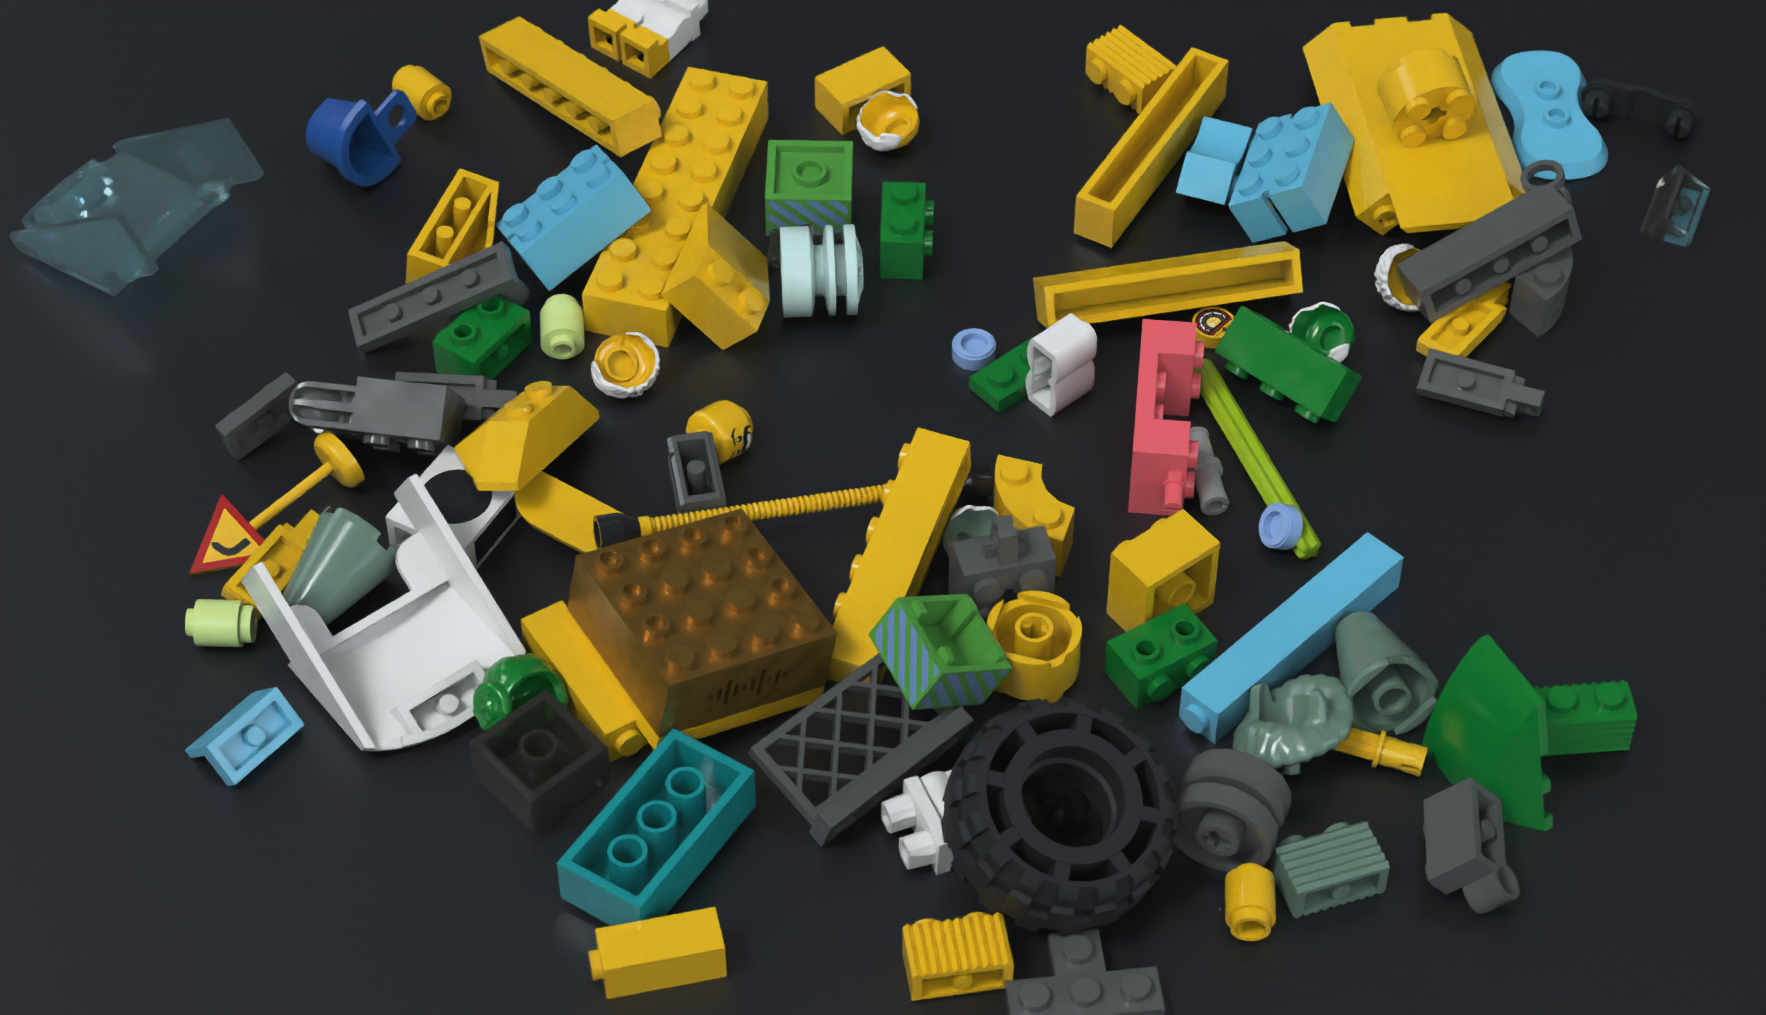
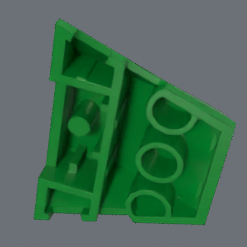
M1487 634L1480 637L1470 648L1456 669L1435 694L1437 702L1429 715L1422 746L1428 747L1427 754L1452 785L1472 777L1499 797L1502 801L1503 822L1547 831L1553 828V815L1544 810L1543 794L1551 791L1550 779L1541 770V756L1549 753L1546 702L1490 635Z

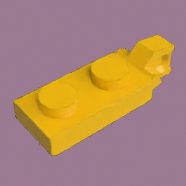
M1504 282L1437 319L1417 340L1416 351L1427 357L1429 349H1435L1466 358L1506 315L1507 308L1505 306L1509 301L1507 297L1511 284Z
M311 509L295 528L287 522L283 526L279 524L222 588L221 595L227 600H244L245 605L256 606L243 585L242 578L254 565L260 562L264 564L283 595L320 515ZM257 608V616L259 622L263 616Z

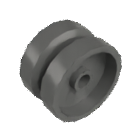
M1209 749L1196 755L1188 766L1181 783V790L1174 799L1175 809H1179L1178 831L1174 836L1173 842L1191 859L1212 869L1229 872L1245 863H1255L1263 867L1271 857L1278 839V830L1283 825L1290 809L1291 790L1280 773L1268 763L1249 753L1232 749Z

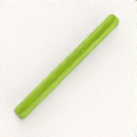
M1203 359L1202 369L1193 368V372L1201 373L1200 394L1267 507L1273 503H1283L1295 506L1301 513L1303 521L1302 534L1297 544L1292 548L1297 557L1301 560L1316 557L1320 553L1319 547L1321 542L1215 365L1211 360Z

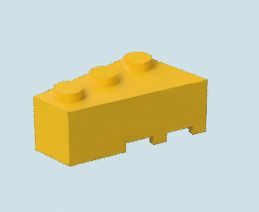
M459 168L407 253L406 284L493 245L499 182Z

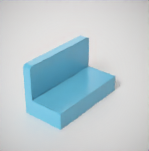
M277 687L259 690L246 697L186 748L185 751L190 758L205 756L226 785L232 786L241 781L305 724Z

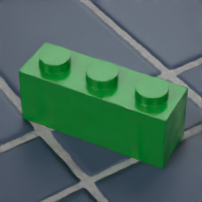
M1243 306L1239 308L1214 351L1227 359L1224 365L1226 369L1246 380L1250 374L1262 381L1259 387L1261 391L1281 402L1285 396L1298 404L1294 411L1314 423H1318L1320 418L1336 423L1363 377L1260 313Z

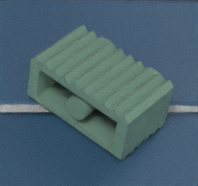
M1363 821L1353 825H1349L1347 822H1339L1331 825L1324 833L1307 838L1301 835H1293L1284 839L1273 849L1270 871L1275 876V882L1293 917L1298 919L1302 915L1308 916L1311 912L1317 913L1321 909L1326 911L1329 907L1335 908L1339 904L1345 905L1348 901L1353 903L1357 899L1363 900L1366 896L1372 897L1376 893L1381 895L1386 890L1390 866L1388 860L1385 859L1384 852H1381L1380 845L1377 844L1376 837L1373 836L1372 829H1369L1368 822Z

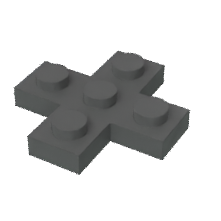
M1098 929L1084 930L1080 934H1048V950L1053 976L1005 981L1008 1015H1165L1157 966L1106 971Z

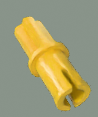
M1351 727L1349 737L1341 741L1333 750L1372 761L1371 767L1376 768L1378 764L1420 777L1428 747L1386 736V731L1381 730L1380 735Z

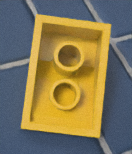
M705 203L701 206L661 295L724 350L758 331L770 303L767 257L708 203Z

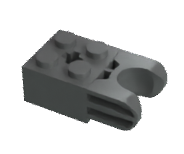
M357 376L356 386L317 381H305L298 384L290 394L289 411L294 420L311 428L318 434L327 430L338 439L363 441V444L373 446V450L400 453L401 446H405L407 449L417 451V455L437 458L447 445L455 447L460 443L466 399L448 386Z

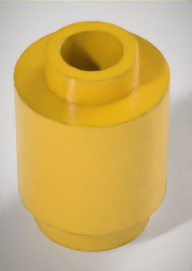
M406 65L397 71L392 81L393 91H404L416 114L426 121H432L443 116L450 107L452 99L450 87L421 66Z
M1255 863L1241 864L1229 871L1225 877V921L1234 937L1243 941L1262 940L1271 933V927L1276 922L1275 876L1268 869Z

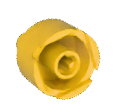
M1439 48L1418 50L1399 59L1401 66L1392 73L1387 69L1382 74L1378 82V93L1394 132L1401 139L1405 147H1417L1426 139L1440 136L1450 140L1456 139L1466 132V122L1472 116L1476 103L1459 61L1454 55L1453 58L1447 56L1446 51Z
M1035 590L1020 592L1017 599L1005 604L1003 599L992 608L986 625L996 642L1002 647L1005 657L1012 666V670L996 687L995 691L1006 693L1022 700L1040 698L1041 701L1047 700L1049 703L1057 702L1063 696V692L1074 683L1079 673L1082 623L1079 616L1076 618L1072 611H1070V604L1063 598L1049 592Z

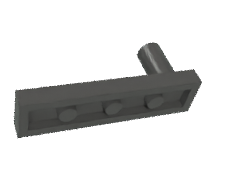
M501 241L348 310L357 348L367 353L496 295H500L521 306L527 301L530 292L528 286L517 277L510 248Z

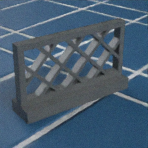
M880 653L757 742L748 752L750 757L810 823L812 827L809 834L821 847L902 787L904 779L916 776L961 742L973 722V718L962 706L956 710L952 707L933 708L938 716L930 722L910 720V705L901 689L896 686L877 684L878 669L885 665ZM870 676L869 683H867V682H862L863 680H865L867 677ZM848 691L869 694L868 714L842 710V696ZM876 695L901 698V718L875 715ZM834 702V709L827 708ZM812 718L833 720L832 740L806 737V723ZM841 721L867 725L866 745L841 742ZM874 727L900 729V744L894 749L873 746ZM799 728L798 736L790 735ZM908 730L916 731L914 734L908 737ZM777 744L797 747L796 767L777 765L767 751ZM805 748L831 751L830 772L805 769ZM839 753L865 756L864 771L859 775L838 773ZM873 757L881 758L872 765ZM790 778H795V784ZM803 779L829 783L828 799L815 807L802 793ZM837 784L845 785L837 791Z

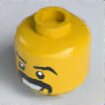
M720 400L691 415L686 425V434L702 431L712 432L718 463L721 465L741 455L750 447L753 423L750 415L743 407L729 400Z

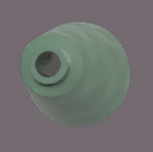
M327 506L319 516L283 593V597L289 607L306 605L313 608L321 616L326 626H328L396 571L395 556L397 550L392 544L385 550L376 541L381 533L358 515L341 507H338L332 513L331 506Z
M1358 611L1344 617L1336 627L1335 641L1340 681L1347 689L1348 697L1354 706L1352 725L1357 729L1380 735L1379 732L1381 730H1394L1395 734L1399 735L1421 724L1433 711L1437 702L1434 695L1436 687L1438 688V680L1433 670L1373 613Z

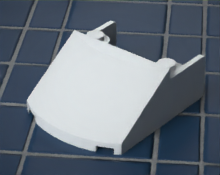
M417 474L407 478L394 492L396 499L417 531L416 534L407 538L399 546L395 556L398 572L410 589V592L332 636L321 616L313 608L306 605L289 607L262 562L254 565L242 578L243 585L291 661L288 666L361 751H388L411 747L453 730L474 716L473 695L478 685L483 682L487 669L501 658L518 654L525 655L526 653L520 640Z

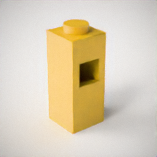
M716 907L595 929L597 949L588 951L593 981L603 980L606 999L727 977L725 945Z

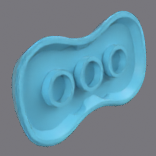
M1526 51L1508 56L1495 67L1491 76V86L1513 117L1514 133L1511 142L1521 168L1524 170L1530 164L1540 160H1553L1562 165L1565 180H1571L1599 173L1608 161V149L1599 132L1588 121L1582 109L1581 92L1587 85L1586 79L1578 65L1570 57L1562 53ZM1541 171L1533 176L1554 180L1557 174L1553 171Z

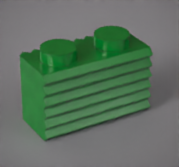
M1612 680L1611 682L1602 681L1600 685L1595 682L1588 685L1584 682L1581 686L1574 683L1571 687L1567 684L1563 686L1555 684L1553 688L1547 685L1543 689L1538 686L1534 688L1546 702L1549 753L1542 756L1630 750L1629 744H1631L1632 732H1634V726H1636L1637 711L1628 682L1621 680L1617 683Z

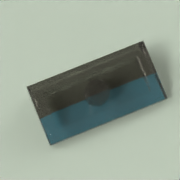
M1678 164L1659 179L1640 233L1647 237L1688 247L1693 240L1711 189Z

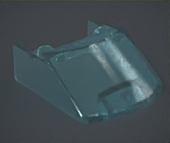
M228 118L123 139L113 144L117 154L105 162L97 163L92 158L53 188L21 219L26 229L13 231L9 237L19 251L115 297L130 282L139 277L155 274L159 270L155 260L209 211L227 200L230 196L228 192L230 188L235 184L259 180L264 175V171Z

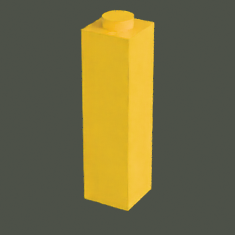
M563 600L522 618V641L526 654H534L545 659L552 669L561 674V678H563L567 688L566 693L569 697L567 710L608 764L622 756H631L648 744V741L636 726V718L566 620V611L568 609Z

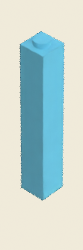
M1367 532L1184 685L1181 691L1179 718L1183 720L1191 731L1202 734L1216 744L1244 719L1245 714L1249 712L1251 687L1267 683L1270 692L1275 688L1282 687L1286 681L1292 679L1335 642L1336 627L1344 617L1358 611L1370 612L1399 587L1404 557Z

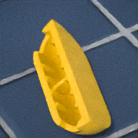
M543 471L536 475L520 491L515 493L516 506L528 524L581 554L597 549L593 533L594 516L612 513L623 514Z

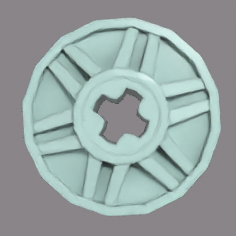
M854 224L843 225V244H834L833 226L825 225L822 245H813L808 226L780 227L783 317L812 316L815 297L823 296L829 316L836 315V296H845L847 315H858V304L863 291L862 248L855 234Z

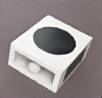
M447 445L419 477L476 570L522 516L515 502L516 491H478L474 485L473 478L460 463L452 446ZM398 502L385 516L389 543L396 550L407 538L417 533Z

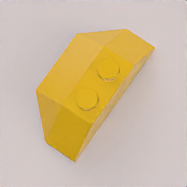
M549 381L534 382L527 385L523 392L507 402L454 447L455 453L466 472L473 478L474 485L478 491H520L600 419L599 411L571 386H552Z

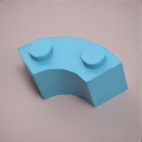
M1204 116L1196 140L1190 151L1186 152L1176 193L1228 205L1255 135L1254 129Z

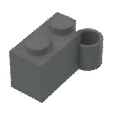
M1469 777L1423 800V833L1426 840L1427 859L1425 872L1428 882L1445 894L1463 887L1468 904L1479 914H1485L1517 899L1520 891L1519 884L1511 868L1506 865L1501 799L1472 777Z

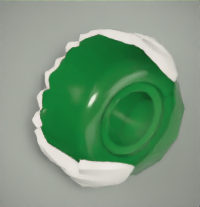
M1319 302L1311 307L1303 308L1296 313L1289 324L1292 334L1340 363L1347 357L1355 342V327L1350 318L1339 307L1331 303Z

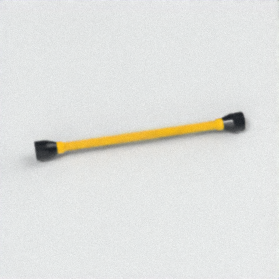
M985 460L971 462L970 472L959 497L975 499L991 496L993 493V476L989 463ZM886 484L882 486L873 485L871 488L867 486L860 489L855 488L854 490L845 489L843 491H833L832 493H821L820 495L811 494L809 497L804 495L803 497L798 496L792 499H776L775 502L770 500L769 502H758V504L752 503V505L748 503L747 505H736L735 508L730 506L729 508H713L712 511L707 509L706 511H695V513L689 512V514L685 512L683 515L679 513L678 515L672 514V516L666 515V517L661 516L654 519L648 515L634 517L621 513L598 515L593 517L594 539L597 549L741 508L751 521H758L759 519L776 518V516L780 518L787 515H798L799 513L808 514L810 511L815 513L816 511L821 512L822 510H832L833 508L835 510L838 508L843 509L844 506L849 508L850 506L855 507V505L860 506L861 504H877L878 502L882 503Z

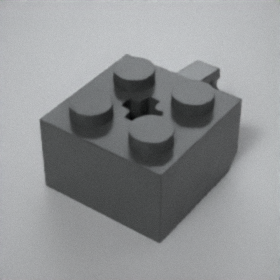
M1010 514L992 518L990 535L950 541L948 595L968 594L976 604L977 610L984 622L987 623L990 611L1003 599L1005 604L1017 599L1018 593L1031 590L1054 594L1056 557L1044 525L1016 529L1012 526L1013 519Z

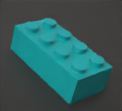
M673 728L557 862L561 898L610 926L665 916L756 807L755 771Z

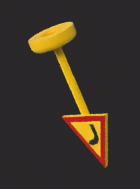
M324 430L314 441L315 452L323 465L250 522L221 494L189 575L241 567L264 542V539L257 530L329 474L345 487L354 488L364 481L365 476L354 456L334 434Z

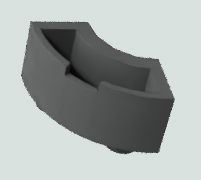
M1571 245L1515 276L1509 314L1538 337H1541L1554 326L1563 311L1573 264Z

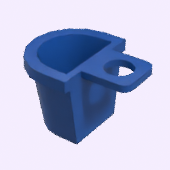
M394 90L375 112H373L367 101L361 99L355 103L327 98L314 112L308 122L306 142L309 150L316 157L336 167L348 182L364 187L376 185L390 175L402 161L394 145L415 122L417 114L406 93L400 90ZM400 105L402 108V119L397 126L391 127L389 124L390 111L394 106Z

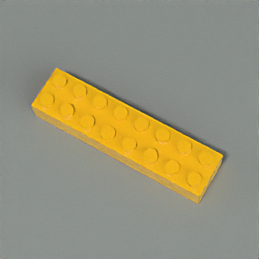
M693 67L687 68L660 126L662 136L653 141L633 184L651 211L603 248L582 293L585 331L608 336L639 332L651 339L654 345L669 347L683 314L668 302L661 293L701 206L708 203L725 219L769 119L767 81Z

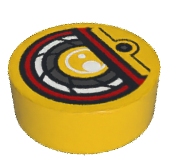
M1206 307L1199 310L1192 319L1193 323H1197L1196 341L1204 342V347L1216 349L1234 316L1229 311L1219 307Z

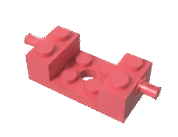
M1143 319L1128 513L1172 516L1183 509L1184 498L1193 499L1195 472L1187 471V468L1197 467L1198 441L1190 440L1191 422L1163 420V415L1189 417L1190 399H1199L1201 373L1193 372V368L1202 369L1204 342L1196 341L1197 323Z

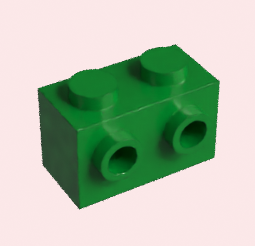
M883 182L880 279L923 280L924 256H932L933 230H925V226H933L934 200H925L926 183Z
M500 295L465 309L447 328L440 330L432 341L436 372L440 374L485 376L487 379H494L533 341L529 310Z
M1183 603L1107 641L1104 672L1137 710L1151 702H1159L1165 699L1172 691L1186 685L1216 659L1218 640L1191 609Z

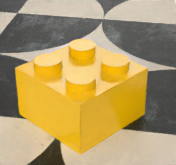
M1181 509L1167 519H1159L1149 530L1136 538L1123 541L1111 552L1106 613L1126 632L1183 603L1196 615L1214 603L1220 542L1184 509Z

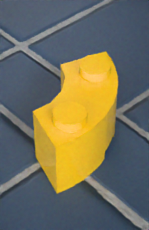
M998 454L995 465L993 508L999 513V516L1011 514L1013 519L1012 526L1016 529L1036 525L1045 526L1056 557L1055 576L1061 577L1073 545L1075 507L1058 501L1046 490L1042 481V464Z

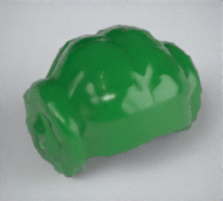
M530 653L526 655L518 654L501 658L487 669L483 682L478 685L473 695V713L483 730L489 733H498L503 737H513L531 733L551 721L560 720L566 713L569 697L566 693L567 688L563 678H561V674L552 669L545 659Z

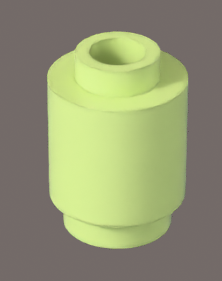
M553 295L545 301L544 306L540 310L541 349L552 358L561 360L573 358L580 354L585 346L584 312L578 301L570 295Z
M197 599L194 608H188L186 611V635L193 637L196 646L243 647L244 643H254L256 640L258 626L257 608L255 605H245L244 600Z

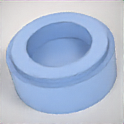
M977 328L965 329L953 338L952 359L959 367L977 371L995 360L996 341L987 331Z
M1273 503L1264 510L1259 521V535L1265 546L1278 550H1289L1297 544L1301 537L1303 521L1301 513L1295 506Z

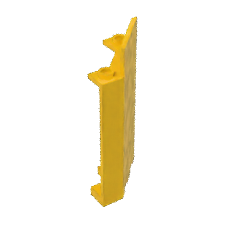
M1448 13L1431 14V20L1408 22L1406 17L1374 19V25L1351 27L1350 22L1333 23L1302 47L1320 105L1332 103L1355 139L1343 173L1355 215L1382 236L1398 224L1407 233L1463 228L1526 193L1520 180L1522 174L1521 166L1472 32ZM1428 48L1443 49L1446 51L1447 56L1453 58L1454 55L1458 59L1475 98V110L1466 122L1467 130L1462 136L1451 140L1443 136L1426 139L1417 147H1405L1401 139L1395 134L1378 93V82L1387 69L1392 73L1400 67L1399 59L1405 55Z

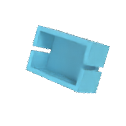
M1332 103L1317 107H1305L1298 111L1294 117L1292 114L1282 117H1270L1258 124L1228 205L1252 243L1286 234L1287 227L1273 208V203L1292 232L1327 223L1355 141Z
M595 145L590 150H584L572 159L570 166L560 174L544 180L538 186L537 192L526 201L510 207L504 213L503 219L495 225L523 261L550 291L648 214L651 209L626 175Z

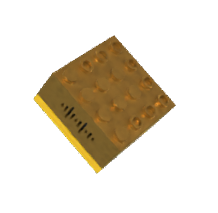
M742 508L576 555L567 605L568 610L566 611L565 618L634 715L636 726L653 750L673 728L698 740L808 705L823 695L838 633Z

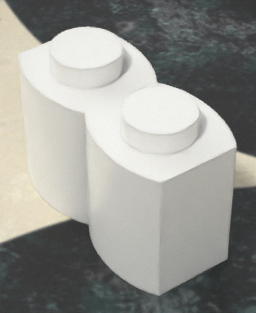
M1070 313L1032 338L1028 343L1027 358L1031 370L1026 376L1027 395L1032 403L1050 417L1093 388L1095 366L1092 360L1096 355L1097 335L1089 323L1081 321L1074 314Z

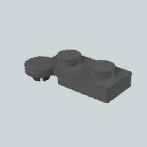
M287 372L264 386L259 393L239 408L231 411L222 421L215 425L228 452L237 461H240L290 422L292 415L289 411V398L291 392L298 384Z

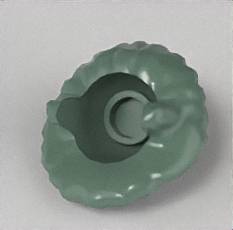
M1308 674L1301 675L1296 679L1286 681L1282 687L1275 688L1271 692L1267 683L1254 685L1250 691L1249 712L1245 714L1243 721L1238 725L1233 735V750L1249 753L1268 763L1274 769L1280 768L1281 774H1300L1301 763L1310 761L1314 756L1325 754L1349 737L1354 720V706L1348 697L1347 689L1338 678L1329 677L1324 674L1314 676Z

